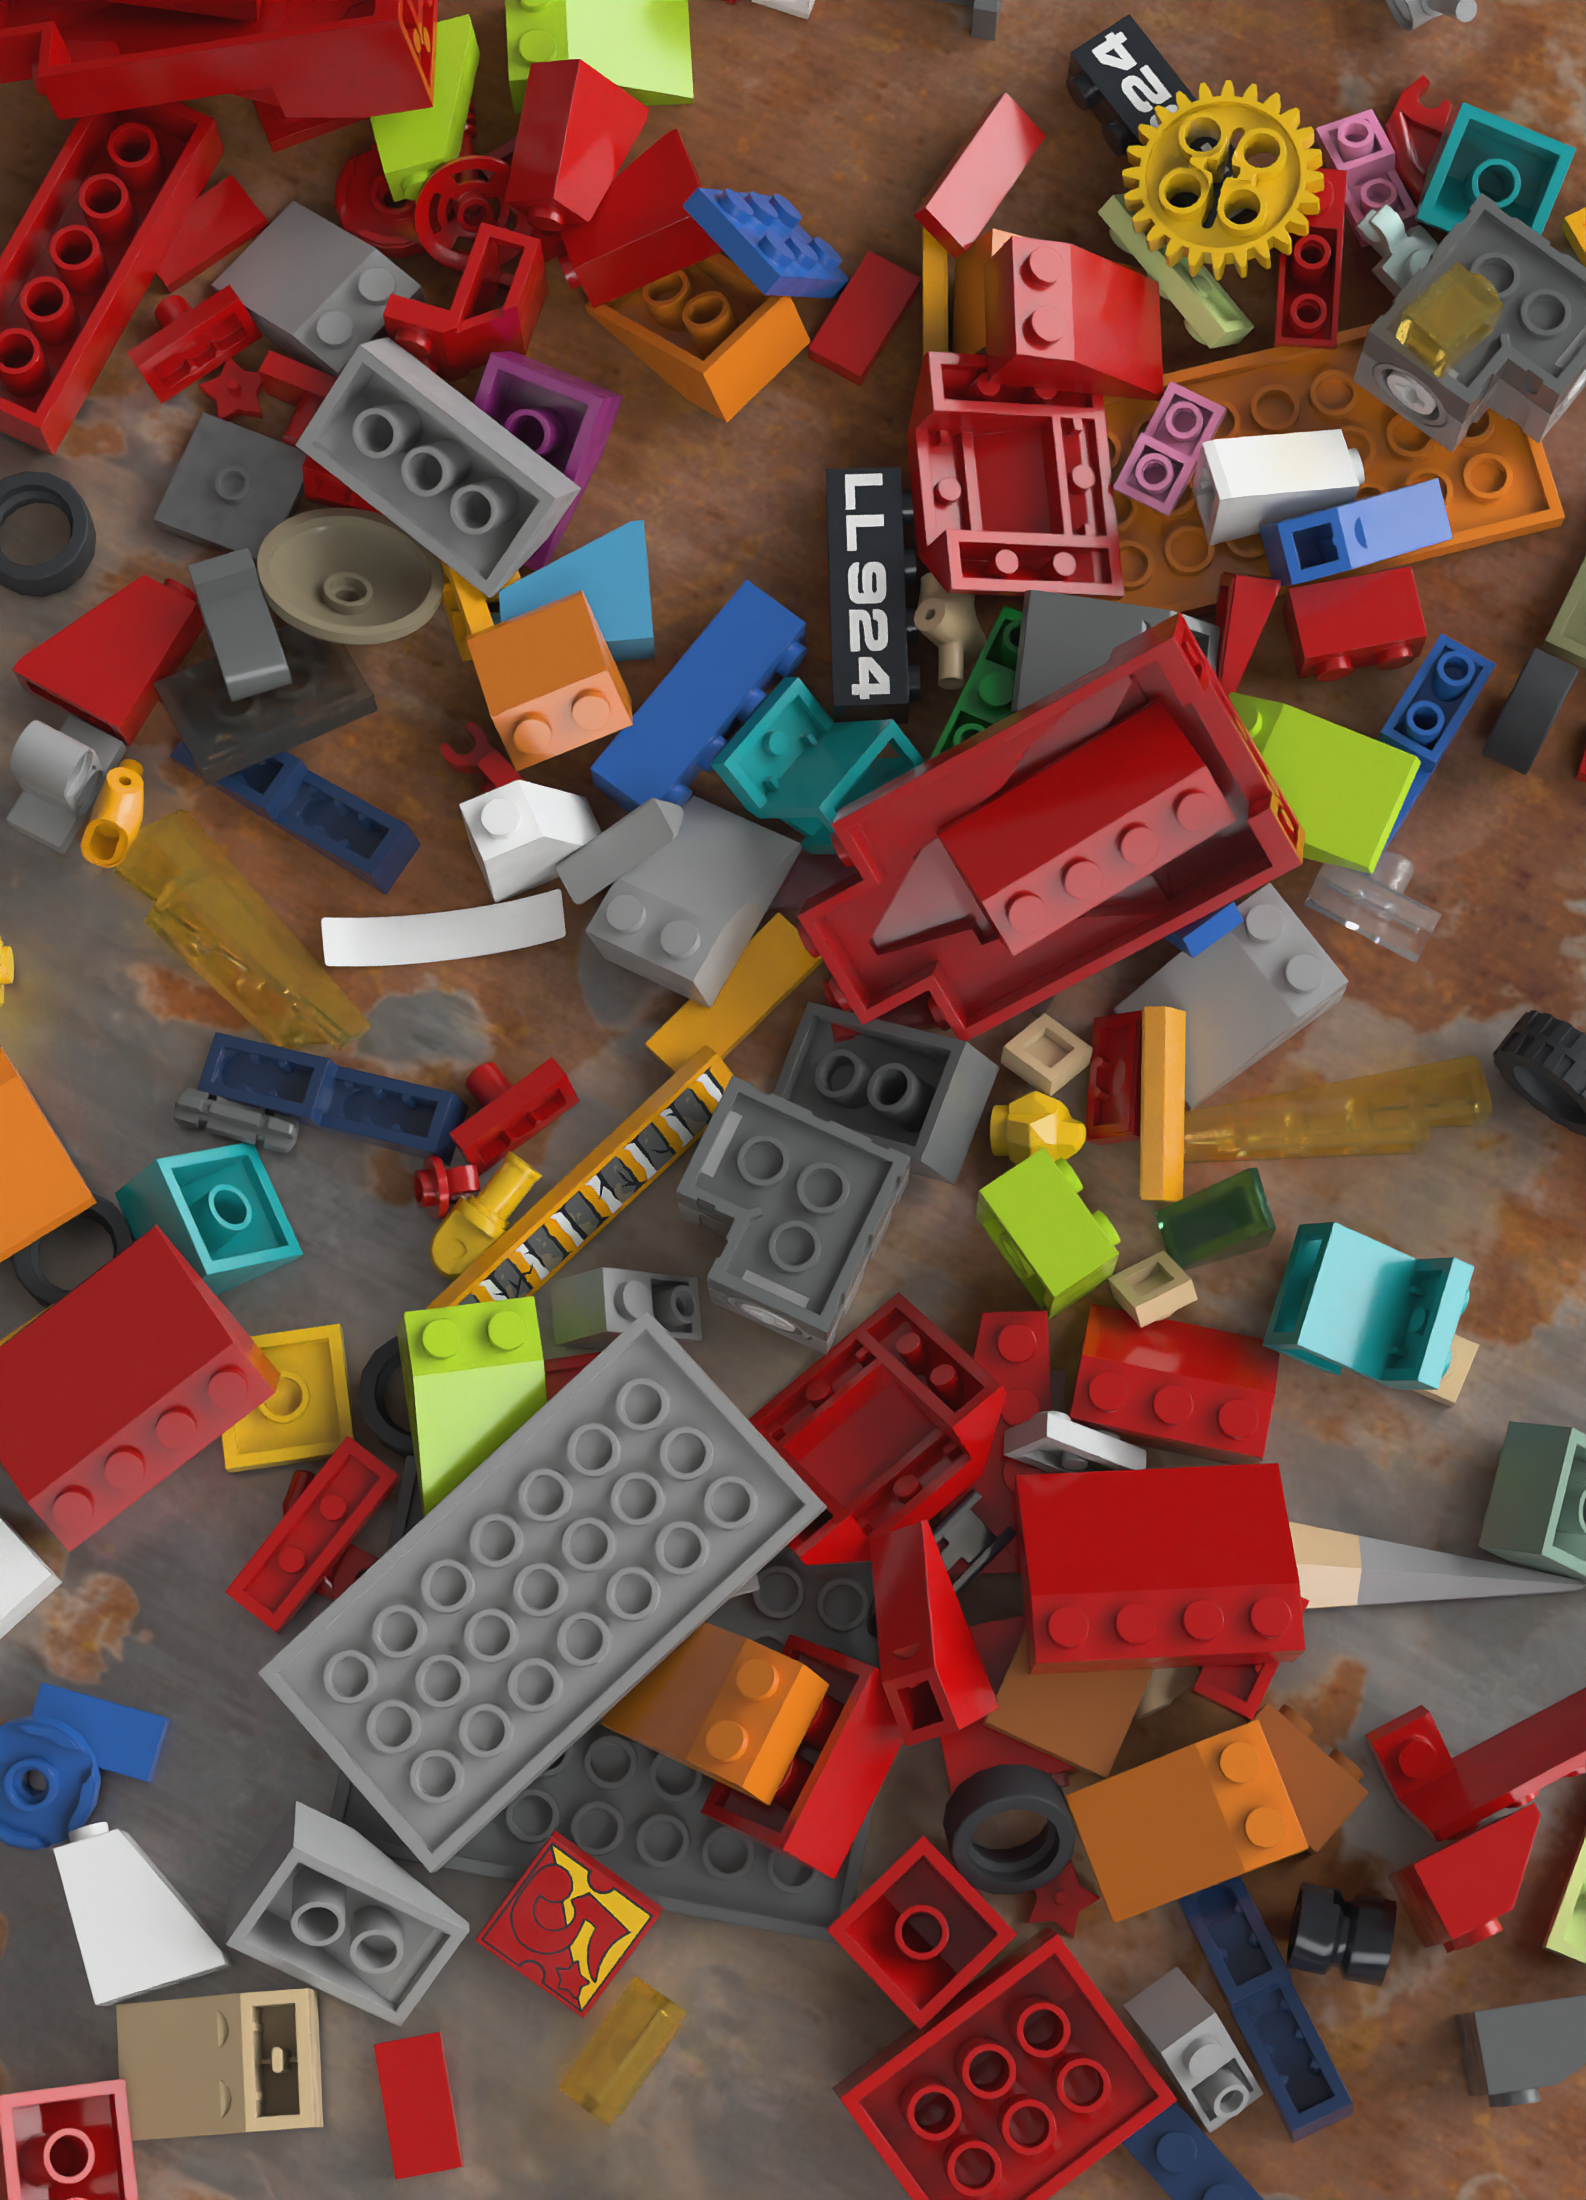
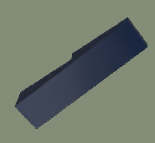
M204 706L170 754L171 759L179 766L385 895L421 845L407 824L308 770L303 761L206 706Z
M215 1032L197 1090L209 1093L211 1099L216 1100L217 1096L265 1109L267 1114L274 1116V1113L283 1114L298 1119L299 1124L422 1159H425L426 1156L438 1155L443 1164L447 1166L451 1165L456 1145L449 1133L464 1122L469 1108L455 1093L341 1067L330 1058Z
M1241 1876L1177 1899L1178 1905L1292 2143L1352 2115L1353 2101L1291 1982V1974Z

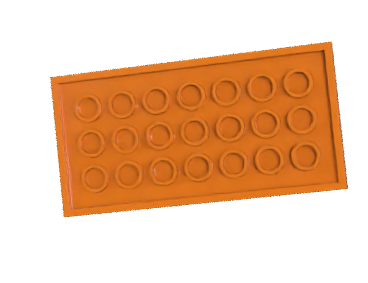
M1373 324L1338 332L1336 350L1278 346L1163 374L1164 393L1170 381L1226 408L1227 413L1212 440L1341 429L1347 448L1357 449L1364 469L1365 481L1364 484L1359 485L1355 500L1434 478L1439 479L1453 539L1296 585L1280 586L1277 596L1287 594L1289 588L1369 574L1562 526L1565 515L1542 442H1536L1522 432V427L1509 418L1506 420L1491 408H1488L1477 423L1473 422L1469 426L1464 439L1453 452H1450L1353 381L1367 332ZM1103 395L1113 486L1141 432H1145L1160 401ZM1195 473L1169 517L1113 490L1125 596L1120 600L1106 601L1172 610L1190 617L1215 612L1220 574H1223V571L1271 577L1261 533L1209 546L1192 492Z

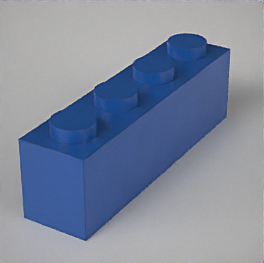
M746 579L632 717L633 725L622 729L590 769L594 787L628 813H631L650 798L677 804L682 808L691 797L692 790L688 788L702 770H705L707 773H711L714 770L710 763L729 742L727 739L741 722L745 724L769 696L766 692L780 675L783 678L791 677L802 664L808 652V649L805 647L806 623Z

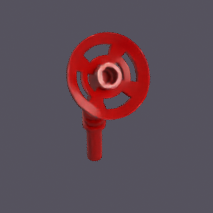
M472 100L470 101L459 158L443 164L426 179L418 192L414 206L415 229L424 249L440 264L464 272L471 252L452 248L458 236L470 239L476 238L481 222L531 236L534 228L527 223V217L519 211L513 228L511 229L506 226L510 205L504 201L511 165L491 156L474 155L472 140L478 134L477 128L474 126L476 124V117L473 113L475 107ZM477 169L494 172V174L487 182L478 179ZM434 193H438L440 195L437 200L436 214L441 227L433 232L429 222V207ZM497 196L499 211L495 219L489 199ZM449 198H451L455 216L448 221L446 206ZM497 244L500 266L514 258L521 250Z

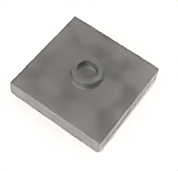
M203 412L153 518L154 523L160 529L225 554L249 547L254 565H256L258 551L264 538L277 525L293 517L305 492L302 465L307 454L301 449Z

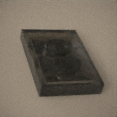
M290 624L276 630L287 662L292 683L231 702L216 656L153 683L163 709L205 786L378 711L374 694L346 646L317 639Z

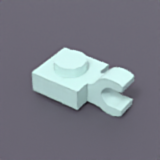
M1387 204L1383 205L1377 212L1374 209L1369 210L1355 225L1359 235L1383 257L1371 271L1395 297L1419 268L1423 270L1428 264L1431 254L1438 247V243L1421 225L1412 227L1405 232L1403 221Z

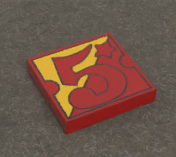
M554 1830L478 1933L475 1941L578 2015L585 2018L659 1918L663 1907Z

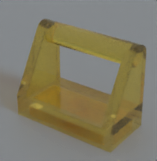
M635 1975L558 2088L596 2119L608 2127H615L691 2014Z

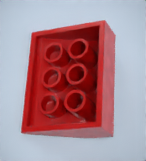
M156 1224L0 1346V1462L26 1502L63 1546L71 1552L275 1394L281 1374Z
M1279 1463L1015 1476L1029 1675L1294 1662L1306 1650L1300 1581Z
M1047 1926L962 1989L921 2030L913 2026L832 2088L912 2200H1047L1177 2101L1175 2095L1059 1934Z

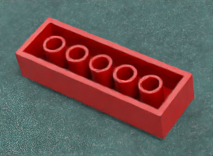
M179 102L94 114L79 118L0 256V432L54 456L155 277L156 269L196 198L201 195L225 152L214 118Z

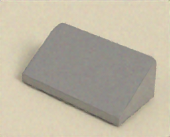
M650 798L557 864L558 867L555 869L573 902L577 905L583 904L671 842L677 836L685 814L681 806Z

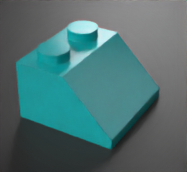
M1462 102L1451 111L1427 170L1414 220L1449 233L1457 223L1461 224L1466 218L1468 209L1483 193L1500 205L1499 209L1508 216L1518 218L1542 235L1577 148Z
M249 1143L234 1144L156 1159L114 1193L125 1219L128 1221L134 1239L137 1240L157 1224L216 1296L286 1265L303 1255L256 1147Z

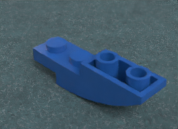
M1442 633L1377 741L1417 756L1421 761L1380 858L1391 840L1393 841L1496 666L1492 661ZM1341 867L1365 882L1371 875L1370 873Z

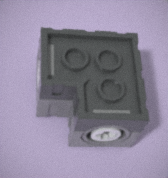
M1483 193L1468 209L1466 218L1461 224L1457 223L1433 251L1428 264L1423 270L1419 268L1395 297L1390 310L1385 316L1381 315L1368 330L1353 378L1354 382L1450 452H1453L1464 439L1469 426L1473 422L1477 423L1488 408H1491L1507 420L1509 418L1522 427V432L1540 443L1586 386V267L1565 253L1563 255L1550 246V241L1518 218H1511L1499 209L1500 205ZM1438 286L1436 294L1433 296L1435 291H1432L1428 296L1427 300H1429L1432 296L1433 298L1424 305L1425 298L1423 300L1422 298L1429 291ZM1422 300L1418 307V312L1414 315V310L1416 306Z
M732 1075L676 1189L680 1218L699 1227L701 1225L717 1231L718 1236L725 1238L726 1246L720 1258L716 1257L707 1276L710 1302L827 1355L835 1340L836 1328L841 1317L845 1318L863 1281L864 1269L868 1261L873 1260L891 1222V1212L895 1204L900 1203L908 1186L910 1156L891 1147L887 1150L872 1143V1139L834 1121L830 1120L828 1123L812 1115V1111L772 1093L770 1095L754 1089L753 1084Z

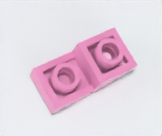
M1372 109L1316 128L1315 136L1326 168L1347 170L1345 215L1361 248L1370 244L1359 235L1355 225L1371 209L1377 212L1383 205L1387 204L1403 221L1405 232L1412 227L1418 226V221L1414 220L1417 210L1395 170L1396 153Z
M1170 381L1145 432H1141L1113 486V490L1169 517L1196 471L1202 443L1211 441L1214 438L1227 413L1226 408Z

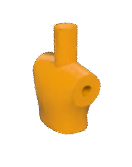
M125 759L121 761L119 767L111 769L107 773L98 792L90 821L86 826L80 844L83 857L91 864L106 868L119 865L137 837L143 817L144 782L142 775L144 769L135 760Z

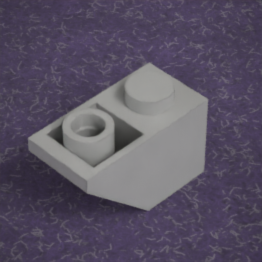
M601 1267L551 1282L555 1346L604 1350L645 1311L650 1312L678 1344L702 1341L698 1277Z
M1177 1966L1123 2005L1150 2051L1209 2133L1239 2114L1245 2107L1264 2094L1216 2012Z

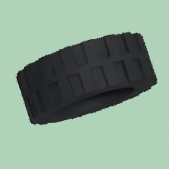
M1531 1010L1529 1013L1526 1011L1493 1052L1495 1067L1500 1070V1074L1505 1081H1508L1513 1089L1520 1096L1524 1097L1530 1105L1544 1113L1558 1125L1566 1127L1577 1135L1580 1134L1586 1137V1034L1551 1014L1539 1013L1537 1010Z

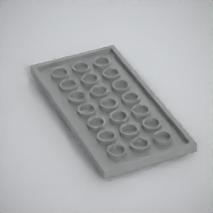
M645 1311L269 1661L258 1674L430 1873L437 1872L817 1518L827 1506L650 1312Z

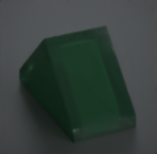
M1257 1167L1243 1170L1155 1211L1167 1254L1183 1271L1268 1247L1277 1229Z

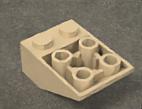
M302 1988L246 1992L116 2005L119 2079L125 2078L132 2141L323 2127L317 1990Z

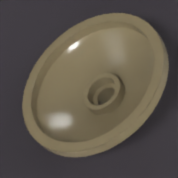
M339 507L323 508L295 515L286 519L269 532L264 538L257 555L256 572L265 601L269 607L296 629L327 642L363 646L399 639L425 625L437 611L442 598L444 574L439 558L386 516L367 510Z

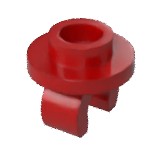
M438 1155L426 1156L422 1170H416L413 1176V1189L417 1206L420 1209L427 1208L433 1220L444 1219L447 1216L449 1204H456L461 1196L468 1198L472 1193L481 1190L476 1165L457 1166L445 1170L444 1164Z

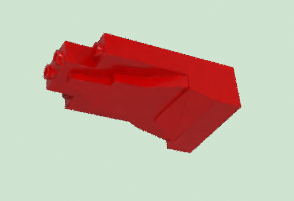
M0 0V84L33 79L36 91L40 96L48 98L58 120L222 94H232L279 106L285 118H367L432 108L434 102L438 0H262L258 22L101 0Z
M1178 612L1113 648L1109 660L1103 665L839 809L831 823L835 831L830 834L831 842L844 865L848 868L855 865L858 872L806 899L797 915L801 922L797 924V931L808 953L813 958L821 956L833 977L829 979V984L838 1004L845 1012L853 1010L862 1025L929 990L931 996L927 998L928 1006L943 1031L952 1029L957 1039L968 1041L1302 865L1305 831L1181 612ZM1158 698L1207 766L1237 821L1013 956L996 937L936 832Z

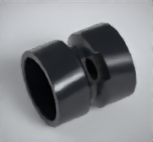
M1302 1882L1298 1891L1290 1927L1286 1957L1287 1968L1325 1975L1332 1967H1336L1339 1969L1343 1980L1381 1987L1392 1950L1397 1912L1396 1901L1357 1894L1351 1902L1344 1901L1340 1889Z

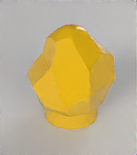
M1039 1091L1021 1094L1009 1105H995L993 1107L990 1123L992 1153L994 1156H1009V1159L1016 1165L1043 1147L1054 1161L1060 1157L1066 1160L1076 1154L1085 1143L1086 1128L1083 1122L1072 1119L1068 1108L1061 1101Z

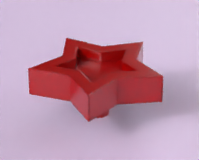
M230 358L225 362L220 376L198 385L200 392L217 404L218 418L228 422L239 415L263 419L258 396L262 392L264 385L259 372L243 371Z
M1072 1860L1066 1864L1058 1876L1042 1887L1033 1890L1036 1902L1027 1924L1054 1922L1074 1938L1079 1912L1098 1901L1100 1897L1079 1885Z

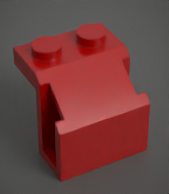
M481 222L450 310L391 293L383 313L388 337L440 378L452 382L467 377L469 370L487 364L491 352L514 351L526 355L548 293L541 239ZM497 244L523 251L515 275L501 271ZM498 288L509 290L504 306L491 310Z

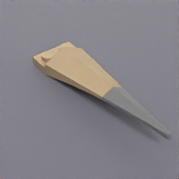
M1289 1522L1300 1581L1301 1597L1309 1600L1305 1610L1566 1593L1579 1591L1586 1586L1578 1579Z

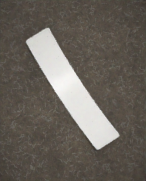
M560 889L513 901L447 912L392 917H324L321 919L324 962L327 966H386L462 959L534 946L563 938L566 934L562 892Z

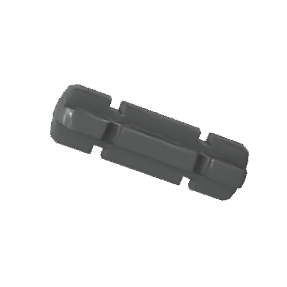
M185 1088L178 1095L174 1108V1120L180 1125L198 1129L200 1124L206 1125V1131L252 1145H256L257 1140L264 1141V1148L281 1153L290 1152L296 1143L299 1132V1120L279 1113H274L273 1117L267 1116L265 1109L217 1096L216 1101L209 1100V1093L192 1088Z

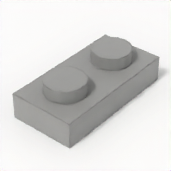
M1038 1412L1032 1416V1419L1004 1431L1003 1455L1050 1473L1146 1469V1450L1121 1441L1116 1433L1093 1430L1072 1422L1071 1418L1062 1412Z

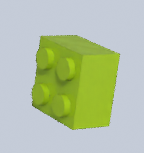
M1043 1147L979 1190L975 1218L1041 1311L1048 1310L1049 1321L1108 1281L1107 1278L1113 1275L1119 1252L1114 1246L1121 1241L1115 1228L1104 1213L1097 1210L1091 1214L1077 1193L1083 1190V1186L1069 1163L1063 1157L1054 1161Z

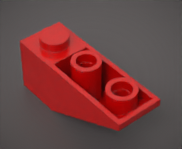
M1318 168L1314 171L1324 174V190L1312 193L1319 198V214H1303L1309 222V234L1305 237L1291 232L1288 233L1292 241V253L1289 256L1275 248L1274 346L1336 350L1347 170Z
M925 1519L870 1539L881 1682L905 1746L959 1731L998 1709V1702L928 1520Z

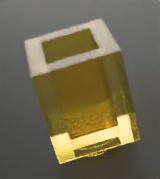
M1457 261L1403 311L1395 337L1438 378L1442 379L1494 331L1504 304L1499 300L1495 287L1488 279L1479 273L1471 274Z

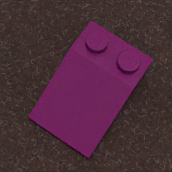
M491 352L473 404L581 488L548 539L523 564V566L537 571L549 565L601 459L623 396L517 352Z

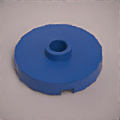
M30 1715L8 1720L0 1726V1841L8 1846L29 1850H38L50 1847L52 1844L61 1843L69 1838V1832L85 1825L97 1806L101 1776L96 1755L79 1732L59 1719ZM29 1770H36L42 1773L46 1781L45 1789H35L29 1784L27 1779Z

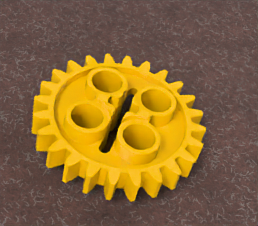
M1231 80L1225 81L1221 96L1214 97L1206 83H1200L1199 100L1192 103L1181 91L1177 92V111L1171 113L1166 108L1157 105L1154 110L1158 128L1140 124L1138 126L1139 140L1144 146L1133 145L1127 148L1128 162L1135 167L1122 171L1124 186L1133 189L1124 194L1127 211H1138L1132 217L1135 233L1149 231L1146 237V244L1150 253L1167 245L1165 258L1166 265L1170 268L1177 264L1183 256L1187 257L1189 274L1192 277L1197 275L1204 263L1212 264L1215 280H1221L1226 264H1234L1240 277H1247V260L1256 258L1266 270L1271 268L1269 250L1275 247L1280 252L1289 256L1292 253V241L1288 233L1291 232L1307 237L1309 234V222L1303 214L1316 215L1320 211L1319 198L1312 193L1324 190V174L1314 171L1323 165L1321 149H1309L1314 143L1313 128L1304 127L1296 130L1300 124V110L1297 107L1280 115L1281 102L1280 94L1278 93L1271 95L1263 104L1258 102L1257 84L1254 83L1247 88L1243 97L1234 96V87ZM1236 132H1242L1244 135L1239 141L1232 157L1233 177H1227L1223 182L1214 224L1211 228H1203L1202 225L1208 218L1215 202L1213 183H1220L1223 179L1233 135ZM1203 136L1211 137L1218 141L1214 148L1205 152L1195 151L1189 147L1191 142ZM1258 153H1270L1277 158L1275 163L1265 168H1257L1248 163V160ZM1182 192H1190L1199 197L1196 203L1186 208H1178L1169 203L1172 197ZM1241 208L1251 209L1258 214L1253 221L1246 224H1235L1228 219L1232 212Z

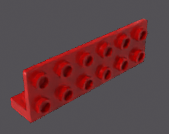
M1586 1687L1451 1758L1431 1712L1423 1705L1408 1711L1364 1736L1395 1803L1436 1842H1441L1445 1839L1456 1840L1474 1832L1479 1827L1480 1821L1504 1808H1517L1531 1802L1539 1794V1789L1562 1777H1575L1586 1773Z

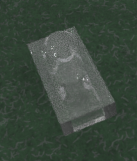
M1392 852L1383 853L1373 874L1370 876L1357 870L1324 863L1304 903L1305 906L1414 963H1417L1442 915L1403 894L1415 870L1409 860Z

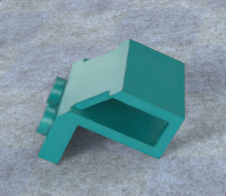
M799 677L783 678L710 765L746 810L759 819L779 818L805 836L800 844L810 854H837L832 845L830 834L835 832L831 823L839 809L923 764L925 760L893 719L834 723ZM888 742L900 756L895 758H876Z
M1336 1222L1299 1224L1262 1345L1326 1373L1340 1376L1343 1367L1379 1384L1395 1389L1438 1390L1441 1378L1447 1372L1451 1362L1450 1348L1459 1317L1465 1311L1469 1301L1468 1287L1474 1266L1455 1257L1416 1259Z

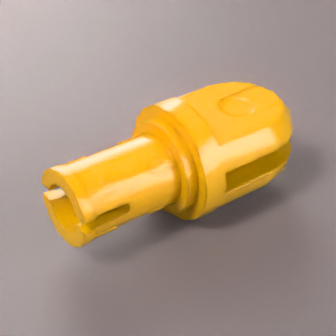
M508 1152L504 1162L477 1197L472 1194L468 1198L461 1196L435 1230L429 1243V1258L431 1264L441 1276L455 1281L505 1234L511 1225L507 1219L534 1183L542 1177L537 1170L514 1153Z

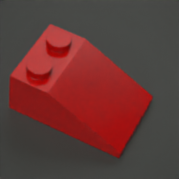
M1011 236L983 265L988 382L1157 402L1162 399L1164 388L1158 281L1071 243Z

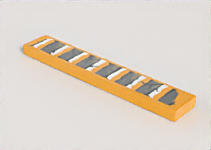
M704 1045L436 1297L426 1309L529 1297L538 1291L704 1134L733 1075L718 1053L709 1046Z

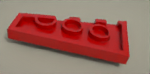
M1048 1310L984 1312L981 1316L973 1359L1004 1387L1007 1395L983 1475L941 1510L939 1517L940 1521L971 1489H974L982 1497L970 1510L996 1537L999 1536L1007 1526H1011L1016 1531V1536L978 1575L1021 1573L1015 1476L1052 1474L1003 1455L1005 1430L1032 1419V1416L1038 1412L1052 1411ZM942 1538L936 1543L940 1552L947 1546ZM959 1558L947 1571L948 1575H961L969 1565L962 1558Z

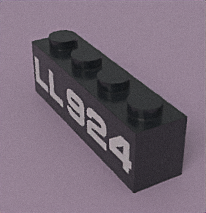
M1130 14L1070 52L1068 78L1066 80L1068 92L1081 110L1087 111L1090 109L1102 124L1101 130L1105 141L1119 157L1126 155L1128 158V146H1144L1139 140L1138 126L1140 124L1158 128L1154 110L1157 105L1174 113L1177 111L1176 93L1179 91L1185 94L1191 103L1197 101ZM1203 136L1191 142L1189 147L1195 151L1205 152L1214 148L1218 141L1211 137ZM1232 144L1229 146V157L1223 179L1220 183H1213L1215 202L1208 218L1202 225L1206 229L1211 228L1214 224L1224 180L1227 177H1233L1232 157L1236 149ZM1182 192L1172 197L1169 203L1178 208H1186L1196 203L1199 197L1190 192ZM1241 208L1232 212L1228 219L1235 224H1246L1253 221L1258 214L1251 209Z
M901 467L826 469L833 722L893 719L896 724H908L909 703L921 702L920 665H908L907 643L919 642V629L915 626L914 622L917 606H906L905 585L916 584L915 547H903V526H914L911 489H901Z

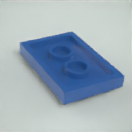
M697 188L682 206L764 295L836 299L850 281L849 277L838 267L842 263L839 254L821 238L814 237L812 239L798 224L802 219L799 211L788 200L778 194L771 196L757 194L753 191L749 193L735 192L728 188L725 190Z

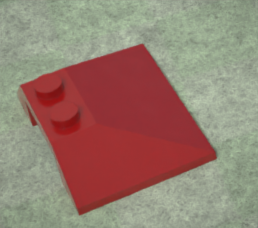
M928 351L923 356L906 441L917 553L947 593L1003 596H1025V591L1032 589L1093 599H1122L1125 593L1103 395L988 382L987 355Z
M900 1292L888 1300L829 1350L827 1355L822 1356L748 1419L827 1506L817 1518L786 1545L805 1565L871 1561L870 1539L925 1519L929 1521L983 1475L1007 1392L993 1376Z

